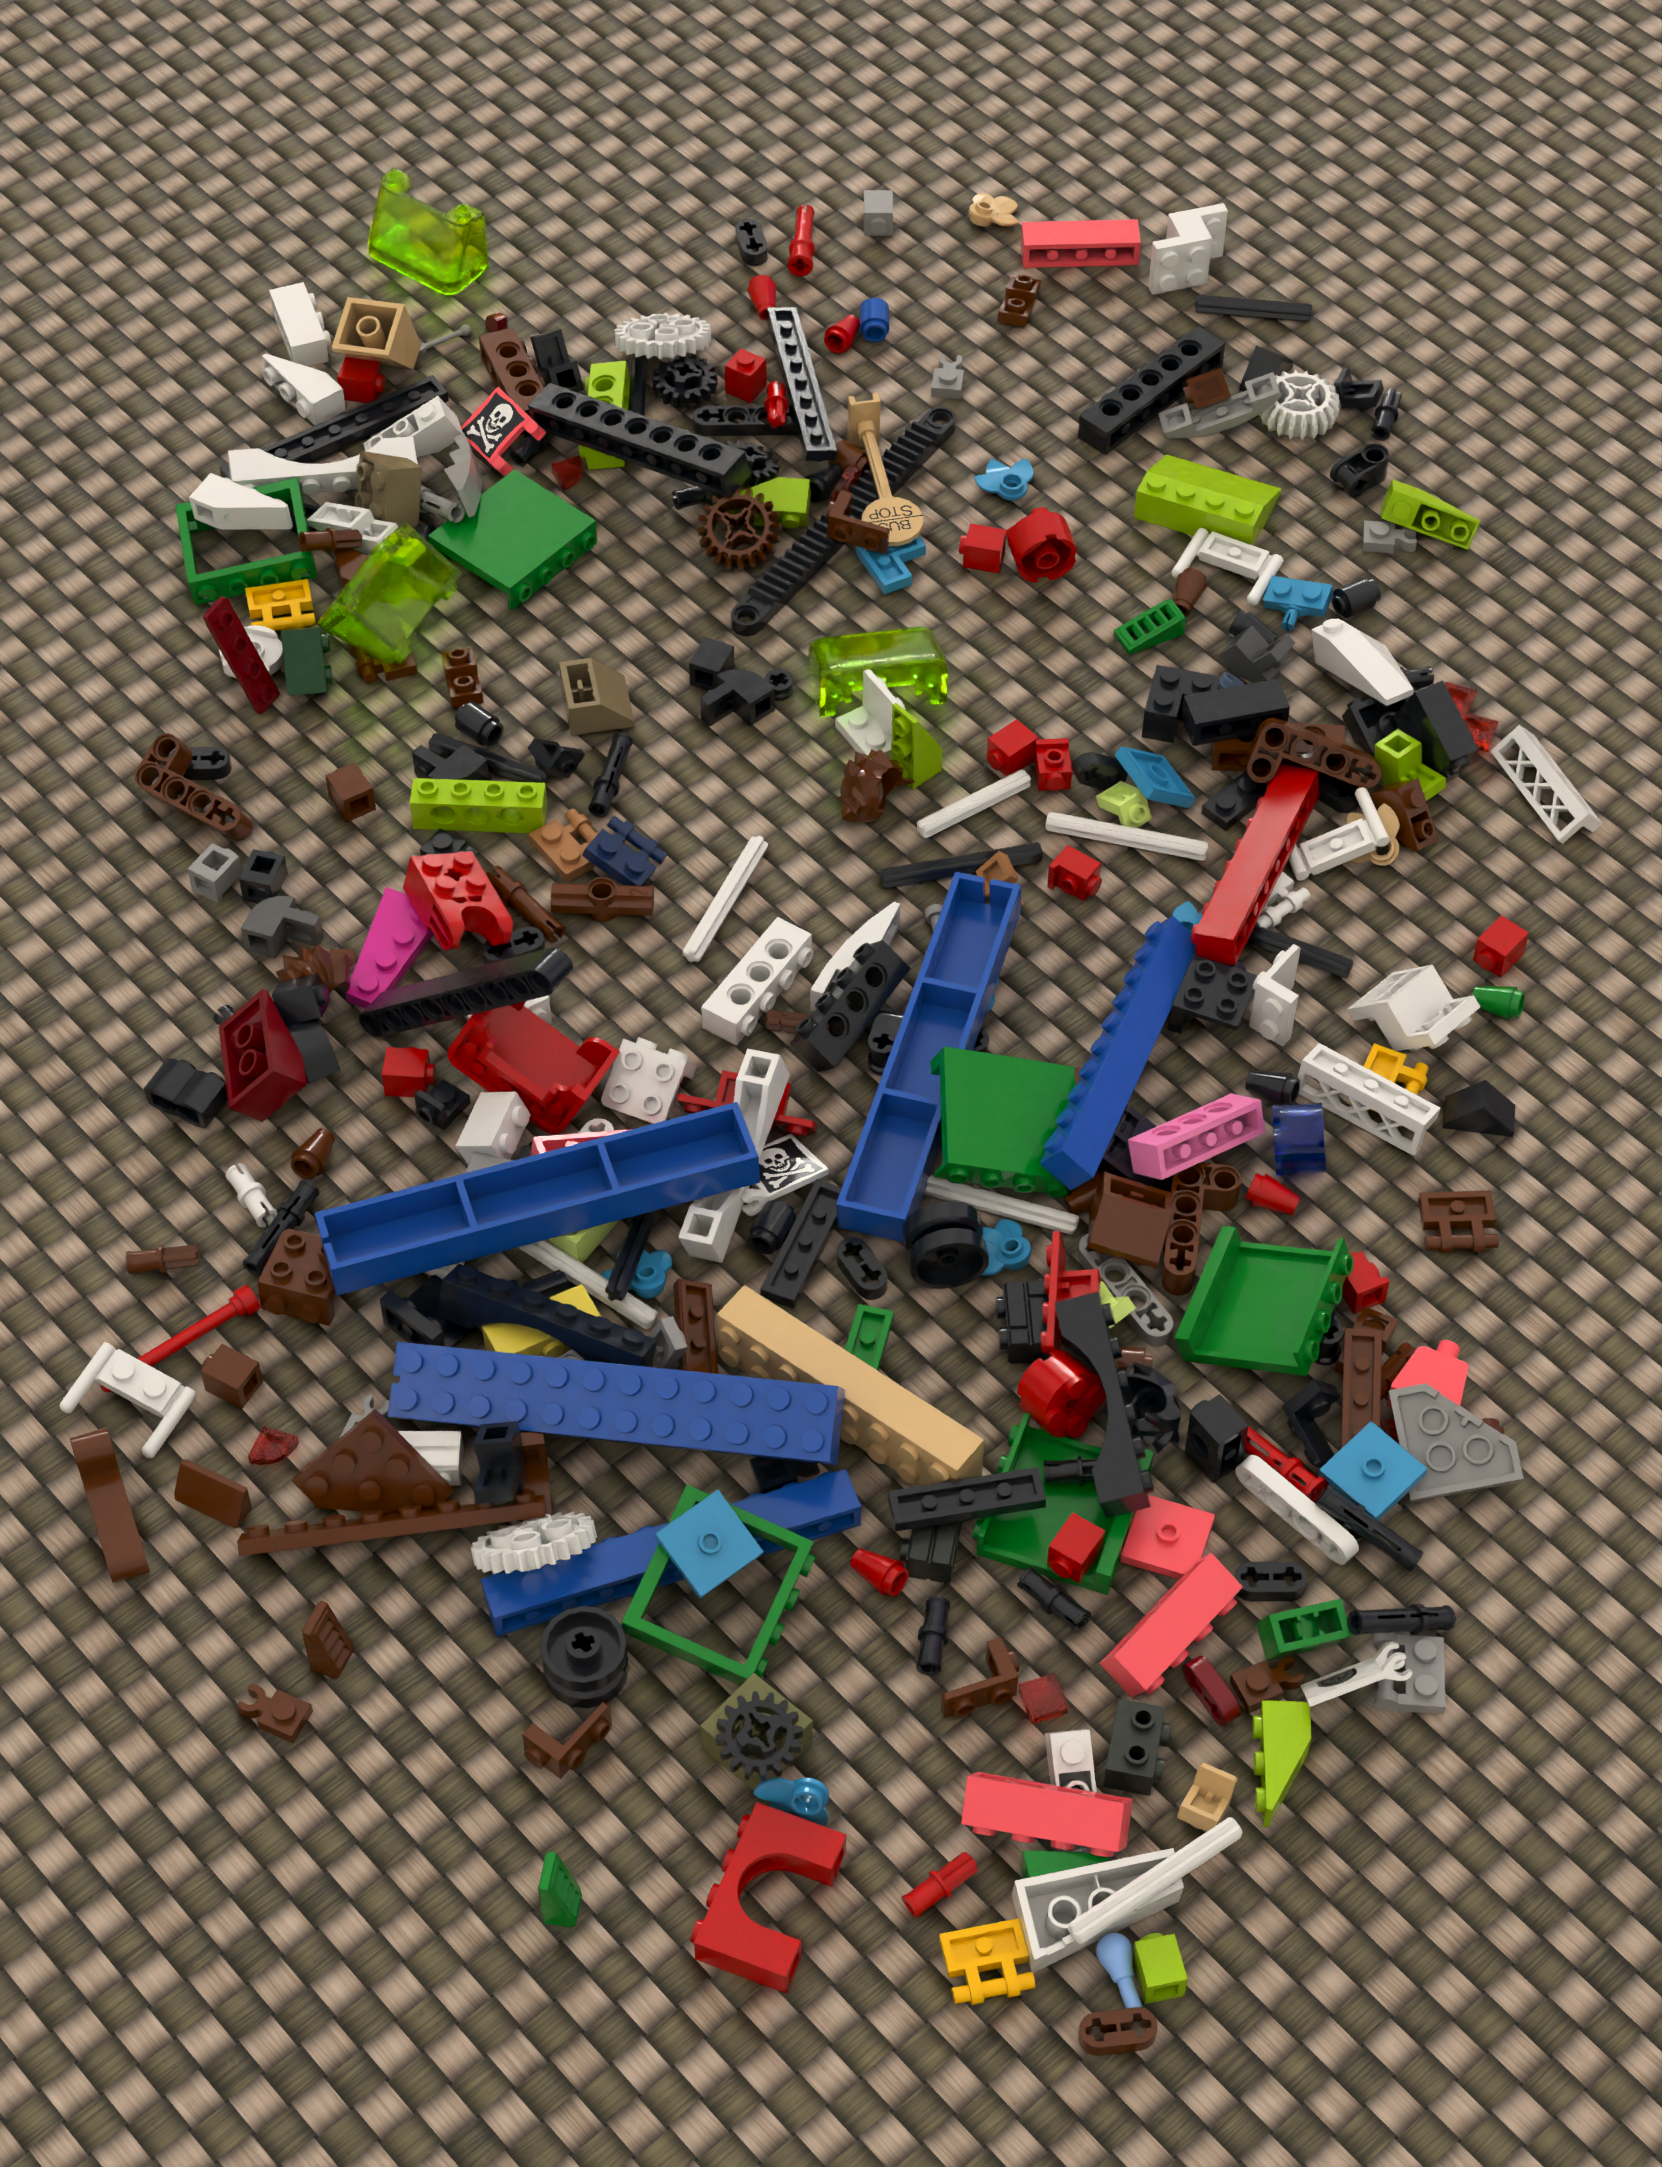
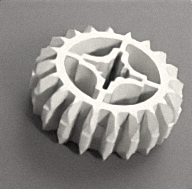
M1296 370L1292 374L1283 371L1281 376L1275 375L1281 397L1272 406L1258 415L1262 420V424L1268 426V431H1277L1278 437L1287 435L1290 440L1293 437H1299L1303 441L1306 436L1315 439L1317 434L1325 435L1327 429H1332L1339 414L1340 401L1339 395L1336 394L1335 386L1329 385L1328 379L1320 380L1319 374L1312 376L1308 375L1307 371L1303 374L1298 373Z

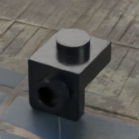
M1349 367L1342 368L1338 378L1334 381L1341 409L1359 408L1365 410L1376 407L1384 391L1382 380L1353 381Z
M534 738L528 746L529 751L535 758L536 765L546 775L569 778L585 756L582 749L560 746L555 741Z

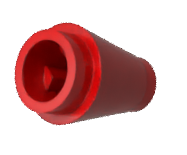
M758 275L750 280L747 292L759 318L767 320V307H776V284L772 281L771 277Z
M848 315L826 330L824 343L828 350L838 354L850 349L860 328L858 318Z
M1256 1173L1245 1199L1252 1202L1251 1206L1284 1214L1287 1213L1292 1216L1301 1196L1294 1194L1293 1191L1267 1173L1264 1176Z
M863 1548L858 1549L854 1553L850 1562V1567L883 1596L889 1594L894 1597L898 1595L908 1581L909 1571L904 1568L901 1561L867 1551Z

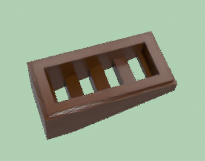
M320 1601L302 1629V1636L310 1669L332 1679H337L353 1653V1646L328 1603Z

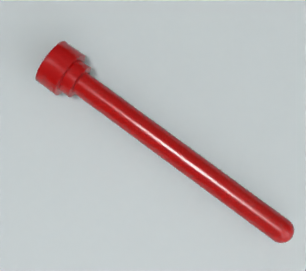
M245 1284L233 1292V1296L228 1299V1304L137 1359L152 1367L236 1315L238 1317L243 1315L249 1317L261 1309L259 1301L250 1287ZM100 1385L104 1392H111V1390Z

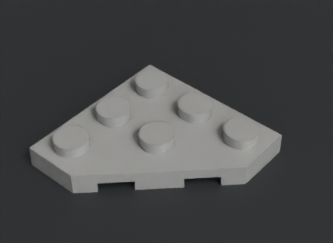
M1426 1383L1389 1390L1399 1445L1427 1468V1475L1409 1491L1411 1502L1524 1481L1517 1444L1514 1440L1505 1434H1501L1482 1419L1459 1404H1455Z

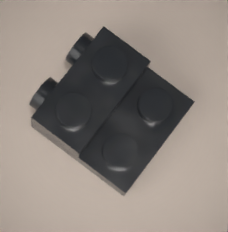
M1411 696L1388 706L1374 698L1365 700L1364 697L1357 698L1348 703V709L1342 715V718L1355 744L1362 743L1366 753L1375 758L1374 744L1395 730H1400L1394 715Z

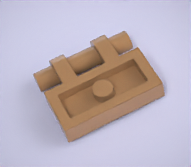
M570 809L565 814V818L570 823L567 826L563 827L555 819L529 833L531 845L566 883L594 869V864L584 858L582 854L599 833L591 827V821L584 814H579L575 809ZM582 836L587 842L580 845L575 839Z

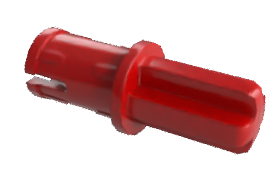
M773 381L767 386V399L765 400L764 407L770 426L776 429L777 426H784L786 421L785 413L789 405L788 400L785 398V385L781 382L780 389H778V381Z
M962 1852L937 1872L931 1870L928 1873V1879L901 1897L906 1908L915 1918H918L943 1897L949 1899L952 1890L978 1871L975 1860L967 1852Z

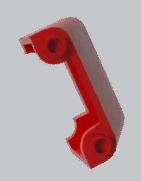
M527 1001L472 1014L448 1049L449 1061L455 1068L489 1092H517L531 1114L529 1121L550 1134H560L564 1131L620 1053L611 1044L597 1037L588 1038L581 1046H578L524 1007Z

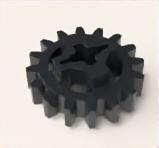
M694 354L690 358H685V356H680V359L677 360L669 358V363L661 361L659 362V369L653 370V390H655L656 398L663 397V404L665 405L673 402L674 408H678L681 404L685 405L686 409H690V404L695 403L700 407L702 399L710 401L711 394H716L717 372H714V365H707V359L705 358L697 361Z
M736 440L735 444L730 441L725 442L726 445L737 447L746 453L751 475L740 487L744 488L747 485L754 487L777 478L780 469L778 465L779 460L772 458V452H764L763 446L756 447V444L752 442H746L745 444L740 440Z
M753 1691L752 1701L746 1702L741 1695L738 1696L737 1709L728 1705L724 1708L728 1720L718 1719L717 1729L723 1733L716 1735V1745L725 1746L720 1751L721 1760L732 1758L730 1771L734 1773L740 1767L744 1768L745 1779L747 1780L750 1779L753 1772H759L761 1781H766L767 1771L770 1770L777 1777L781 1776V1764L784 1763L792 1767L794 1765V1757L791 1752L801 1753L802 1743L795 1739L803 1737V1727L793 1726L799 1721L797 1711L787 1714L788 1701L785 1699L778 1705L775 1704L774 1693L771 1692L766 1697V1700H760L758 1692ZM759 1713H767V1714H770V1715H772V1716L769 1717V1716L762 1715V1714H759ZM741 1720L743 1729L736 1734V1738L732 1739L734 1728ZM752 1726L759 1734L766 1735V1745L758 1737H753ZM786 1733L785 1744L777 1752L776 1741L783 1738V1734ZM754 1755L760 1758L761 1760L751 1759L747 1756Z

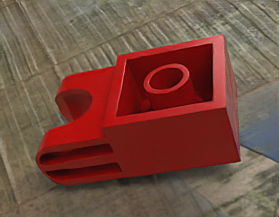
M472 851L410 856L403 889L427 931L432 930L442 949H460L459 942L465 931L482 935L493 946L509 944L513 928L512 918Z

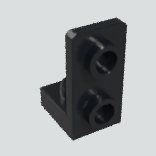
M1313 1379L1288 1400L1282 1408L1289 1418L1287 1420L1289 1428L1300 1438L1305 1447L1304 1454L1308 1461L1316 1467H1322L1334 1456V1453L1317 1425L1315 1418L1325 1415L1330 1410L1331 1405L1341 1396L1334 1385Z

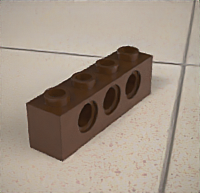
M513 327L479 336L481 360L495 388L499 387L530 416L527 405L546 385L543 377L537 376L533 357L527 356V349L523 338L517 337Z
M1291 723L1345 744V725ZM1280 730L1266 733L1265 739L1268 742H1277L1282 737L1283 732ZM1255 735L1211 743L1212 770L1247 771L1245 759ZM1301 740L1296 745L1295 751L1299 754H1307L1311 751L1313 743L1309 740ZM1332 752L1326 758V763L1330 766L1340 764L1343 760V754ZM1284 757L1280 763L1282 765L1308 768ZM1264 758L1257 759L1252 764V769L1256 772H1264L1268 769L1270 762Z

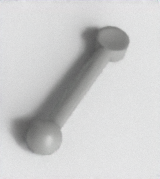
M465 324L455 332L425 344L420 342L421 347L418 355H423L426 353V349L458 336L470 335L471 327Z

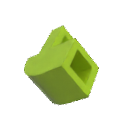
M1397 729L1374 744L1375 759L1381 768V781L1385 786L1391 783L1419 778L1426 801L1446 788V778L1422 764L1421 742Z

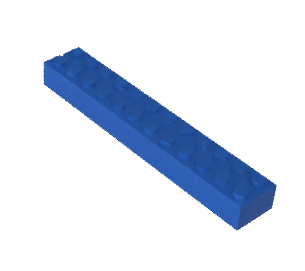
M960 872L954 873L836 1203L838 1228L904 1242L903 1224L920 1207L928 1178L931 1175L942 1143L940 1075L931 1074L930 1061L944 1046L974 1050L1022 910L1021 885L991 879L989 884L990 905L985 904L984 877Z
M738 1102L315 1212V1218L336 1295H341L760 1183L759 1156Z
M397 1342L393 1375L400 1377L399 1383H392L388 1409V1417L395 1419L480 1428L482 1424L518 1421L520 1431L542 1432L544 1435L837 1465L845 1389L839 1386Z

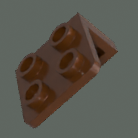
M293 1229L284 1230L258 1280L261 1309L276 1315L283 1314L299 1318L308 1323L330 1326L335 1316L333 1302L334 1285L320 1237Z

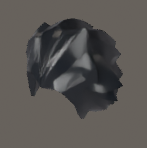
M1133 1362V1365L1126 1368L1131 1390L1125 1392L1127 1403L1133 1402L1138 1418V1424L1132 1425L1134 1436L1140 1435L1149 1446L1153 1444L1158 1454L1170 1441L1178 1443L1180 1440L1178 1430L1181 1411L1178 1396L1176 1395L1177 1390L1171 1381L1153 1368ZM1107 1401L1102 1412L1106 1416H1108Z

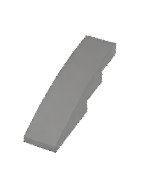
M465 433L453 438L458 449L449 453L453 465L444 469L455 496L460 504L463 505L466 514L470 518L475 515L481 499L482 477Z

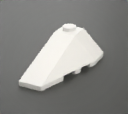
M1338 618L1326 620L1323 625L1311 629L1315 663L1386 706L1405 699L1414 693L1413 687L1384 644Z

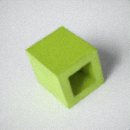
M1152 1933L1142 1937L1139 1941H1135L1133 1964L1144 2003L1148 2004L1185 1996L1188 1978L1175 1934L1163 1936L1161 1933Z

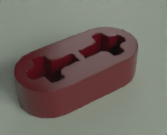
M1198 1656L1182 1666V1671L1188 1685L1217 1724L1225 1726L1240 1717L1241 1710L1236 1698L1204 1656Z

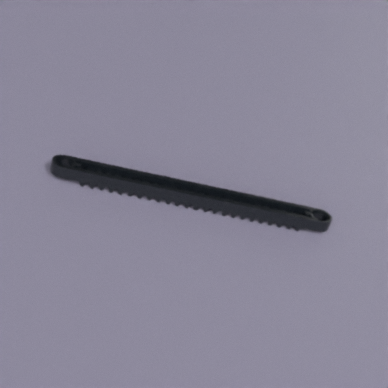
M941 406L930 409L918 422H912L911 429L906 428L904 436L900 435L897 443L893 442L891 444L890 450H885L881 459L892 496L953 435L956 427V414L953 410ZM945 420L948 423L945 425H937L934 423V421ZM871 469L869 471L865 470L863 477H858L856 484H851L848 492L853 493L850 515L852 518L862 520L865 508L879 499ZM822 513L820 521L817 519L814 521L813 528H807L806 535H800L799 542H793L791 550L786 549L784 557L780 556L777 564L773 563L770 571H765L762 579L758 578L755 586L751 585L748 593L734 606L731 611V628L736 634L752 636L760 632L846 544L845 542L827 537L828 519H826V513ZM750 616L755 620L750 623H743L739 621V618Z

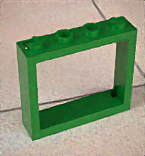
M297 478L253 487V489L273 499H280L288 504L289 512L294 511L298 536L302 531L309 532L304 500ZM190 502L175 505L187 581L195 605L216 601L220 597L229 598L246 594L245 588L318 578L313 551H299L198 574L191 534L214 529L215 527L196 520Z
M686 1485L668 1524L708 1497L709 1494ZM729 1504L750 1533L796 1553L745 1665L643 1619L671 1561L660 1544H658L622 1620L621 1626L625 1634L741 1686L753 1673L760 1678L762 1677L769 1662L768 1659L763 1658L768 1644L776 1646L785 1626L779 1623L784 1609L792 1611L801 1591L794 1588L800 1575L808 1576L816 1556L810 1554L814 1541Z

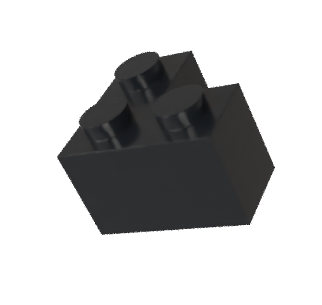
M1157 665L1144 710L1142 737L1174 743L1179 720H1182L1184 696L1219 690L1220 676Z

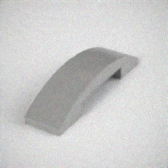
M1274 372L1246 381L1247 391L1200 409L1190 411L1188 404L1185 403L1158 413L1165 437L1193 438L1206 436L1233 428L1254 418L1272 406L1281 397Z

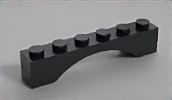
M458 1264L442 1279L436 1315L439 1318L468 1329L494 1323L519 1324L540 1330L560 1340L585 1361L652 1367L657 1340L644 1335L641 1331L617 1325L605 1317L591 1315L578 1310L571 1304H563L547 1298L540 1292L529 1291L511 1284L506 1279L495 1278L482 1273L472 1266Z
M1098 1291L1057 1302L1055 1307L1061 1334L1069 1352L1083 1360L1099 1377L1106 1393L1108 1407L1107 1432L1100 1455L1092 1468L1099 1504L1106 1518L1149 1508L1151 1505L1148 1493L1154 1492V1487L1149 1470H1142L1140 1459L1146 1458V1453L1141 1436H1134L1132 1425L1138 1424V1418L1133 1402L1127 1403L1125 1392L1130 1391L1131 1388L1125 1368L1119 1370L1117 1359L1122 1358L1123 1354L1118 1336L1112 1337L1109 1326L1115 1325L1110 1303L1103 1304Z

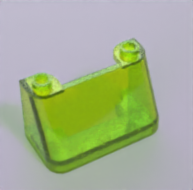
M393 167L383 175L380 181L367 242L370 257L439 293L454 295L461 292L489 268L484 212L472 206L460 204L449 212L444 213L406 194L405 192L410 188V179L407 174Z
M405 521L372 550L319 619L318 624L326 632L389 664L394 661L400 664L412 650L408 647L411 643L409 637L438 600L443 598L446 601L458 589L455 583L462 573Z
M912 627L821 637L813 641L809 646L808 662L820 717L836 715L835 707L842 700H845V703H852V691L863 690V671L870 669L877 678H882L887 687L913 685L915 695H922V692H925L929 696L931 704L947 703L948 668L946 659L934 633L929 628Z

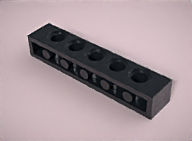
M1196 327L1190 333L1184 334L1178 342L1170 348L1164 349L1150 363L1144 364L1133 376L1124 379L1117 388L1103 395L1090 408H1086L1078 419V438L1102 454H1108L1159 415L1158 413L1164 411L1184 396L1183 387L1188 386L1187 378L1196 377L1222 367L1225 343L1200 327Z

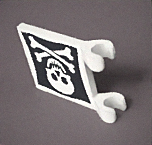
M792 1134L766 1144L759 1159L760 1183L752 1185L755 1189L743 1191L741 1199L748 1204L743 1205L742 1211L748 1216H754L763 1209L768 1201L777 1199L816 1181V1179L829 1175V1169Z

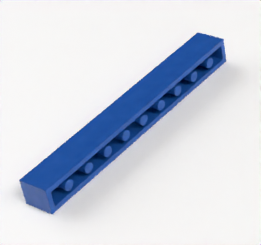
M1174 916L1169 917L1162 923L1156 921L1147 929L1144 935L1146 941L1134 956L1136 962L1123 979L1125 985L1112 1002L1114 1008L1101 1025L1103 1031L1090 1048L1092 1052L1091 1057L1079 1071L1081 1078L1068 1094L1067 1099L1069 1103L1056 1120L1058 1126L1054 1134L1049 1137L1044 1145L1046 1151L1040 1164L1070 1191L1094 1177L1172 1008L1194 954L1196 955L1195 944L1191 943V932Z
M846 1469L837 1472H824L817 1476V1478L801 1483L791 1482L781 1487V1489L765 1494L755 1493L749 1495L744 1500L731 1503L740 1509L811 1541L861 1526V1504ZM668 1523L659 1526H645L635 1533L619 1538H606L599 1544L592 1545L591 1548L582 1549V1554L570 1555L569 1560H557L555 1565L545 1564L540 1569L524 1572L514 1570L508 1574L503 1570L481 1579L483 1597L496 1636L550 1621L567 1609L580 1606L596 1607L635 1595L659 1544L654 1535L667 1526ZM750 1533L764 1551L761 1556L786 1549ZM672 1560L658 1587L685 1579Z

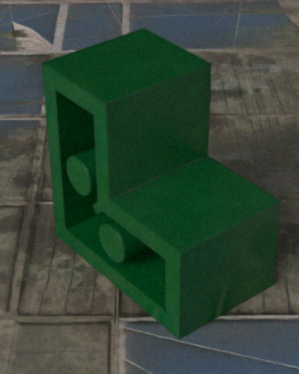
M322 626L282 630L281 639L288 696L328 692L327 685H333L331 665L325 666V653L331 652L329 632L323 633Z

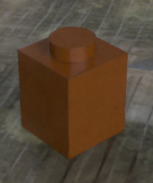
M356 763L325 775L329 798L346 822L376 810L373 787Z
M221 1344L214 1354H210L204 1360L201 1367L205 1391L241 1409L244 1408L263 1383L259 1362L224 1344Z

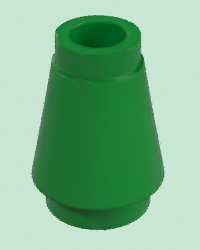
M1475 986L1473 995L1479 1003L1480 1009L1507 1020H1511L1512 1017L1520 1018L1525 1002V992L1518 991L1517 987Z

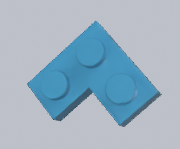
M918 536L908 544L888 546L885 554L856 546V555L885 595L912 585V574L903 562L926 555V545Z

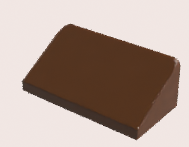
M187 1459L181 1461L174 1492L175 1500L224 1524L238 1528L252 1509L247 1487Z

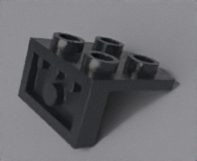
M1194 954L1172 1004L1168 1030L1181 1034L1186 1021L1192 1023L1194 1017L1237 1030L1253 995V983L1258 975Z
M437 1275L431 1276L408 1298H400L391 1290L380 1298L384 1324L408 1343L455 1347L476 1328L468 1329L436 1316L442 1279Z

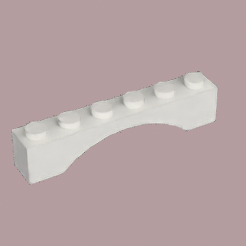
M413 436L383 438L372 448L366 450V452L408 458L418 464ZM259 448L228 451L230 480L247 488L297 478L302 494L312 495L317 492L330 491L345 492L358 489L356 467L359 463L360 454L337 462L305 464L273 456Z
M747 1049L736 1078L734 1102H738L760 1159L790 1074L781 1055ZM750 1185L700 1198L690 1205L678 1237L689 1256L720 1263L723 1262L744 1204L741 1195L744 1190L749 1189Z

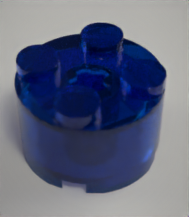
M1322 1103L1272 1105L1273 1126H1280L1273 1127L1275 1154H1281L1275 1155L1276 1176L1325 1173L1326 1155Z

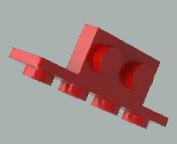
M722 1070L715 1101L678 1093L677 1102L684 1106V1112L689 1114L731 1104L734 1102L738 1073ZM787 1083L770 1130H772L773 1125L787 1127L786 1132L796 1136L806 1137L807 1132L817 1133L818 1126L815 1121L786 1115L792 1085Z
M1053 1231L1052 1245L1046 1246L1047 1265L1051 1269L1050 1273H1045L1044 1276L1046 1295H1049V1302H1043V1320L1047 1324V1331L1041 1332V1347L1043 1354H1049V1357L1053 1356L1049 1352L1061 1350V1339L1063 1338L1055 1303L1097 1291L1100 1295L1101 1277L1099 1269L1065 1271L1066 1250L1061 1231Z

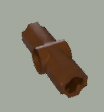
M599 877L591 880L588 884L553 883L551 887V913L589 914L591 918L600 922L610 921L616 915H653L654 886L616 885L609 878Z

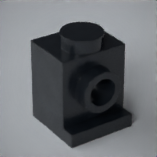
M252 850L239 877L243 901L259 904L263 900L278 895L288 874L285 856L274 852Z

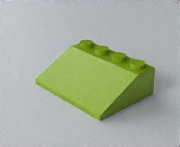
M1166 454L1147 471L1136 491L1134 518L1192 536L1195 535L1199 528H1204L1209 534L1213 531L1254 546L1282 489Z

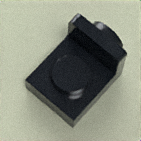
M444 1079L428 1094L422 1090H418L414 1094L416 1113L423 1122L434 1124L442 1130H445L471 1104L469 1094Z

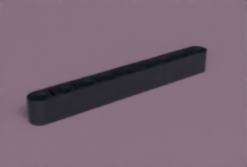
M547 948L384 991L359 1015V1022L362 1028L370 1035L383 1037L548 996L572 972L573 963L562 950Z

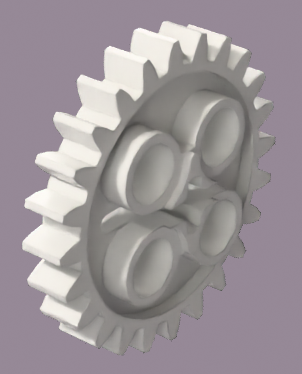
M667 313L652 314L648 317L642 315L640 316L641 319L630 318V322L623 321L622 325H617V329H614L616 348H619L620 352L626 351L627 355L635 353V357L646 355L648 359L653 356L662 359L674 358L678 355L684 357L686 353L696 354V350L703 351L704 347H709V343H711L710 324H706V320L700 321L699 317L690 319V315L680 317L679 314L668 316Z
M558 1512L553 1516L545 1514V1517L525 1519L522 1522L513 1521V1525L499 1526V1530L488 1531L487 1536L478 1537V1541L472 1543L471 1552L477 1570L482 1569L483 1572L492 1570L493 1574L505 1570L506 1574L514 1570L524 1572L540 1569L545 1564L555 1565L559 1559L569 1560L570 1555L582 1554V1549L591 1548V1544L596 1542L597 1534L591 1516H585L584 1513L575 1515L574 1512L562 1515V1512Z

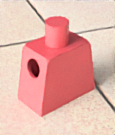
M1440 1341L1436 1350L1426 1346H1419L1393 1381L1390 1390L1426 1383L1455 1404L1461 1405L1469 1365L1457 1359L1460 1347L1453 1341ZM1389 1395L1386 1406L1392 1408Z

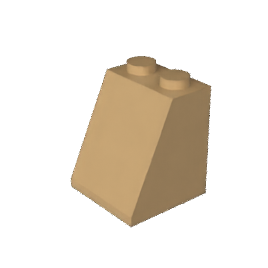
M347 297L331 348L333 352L344 357L378 361L381 366L413 370L421 343L405 304Z

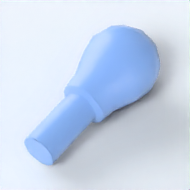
M1116 1932L1107 1933L1097 1943V1958L1109 1973L1113 1983H1117L1125 2008H1142L1133 1981L1135 1974L1133 1970L1132 1944L1123 1934Z

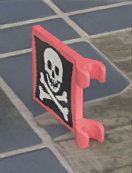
M499 387L491 393L461 427L468 442L504 477L513 471V467L501 455L524 430L528 431L537 441H540L546 434V431Z

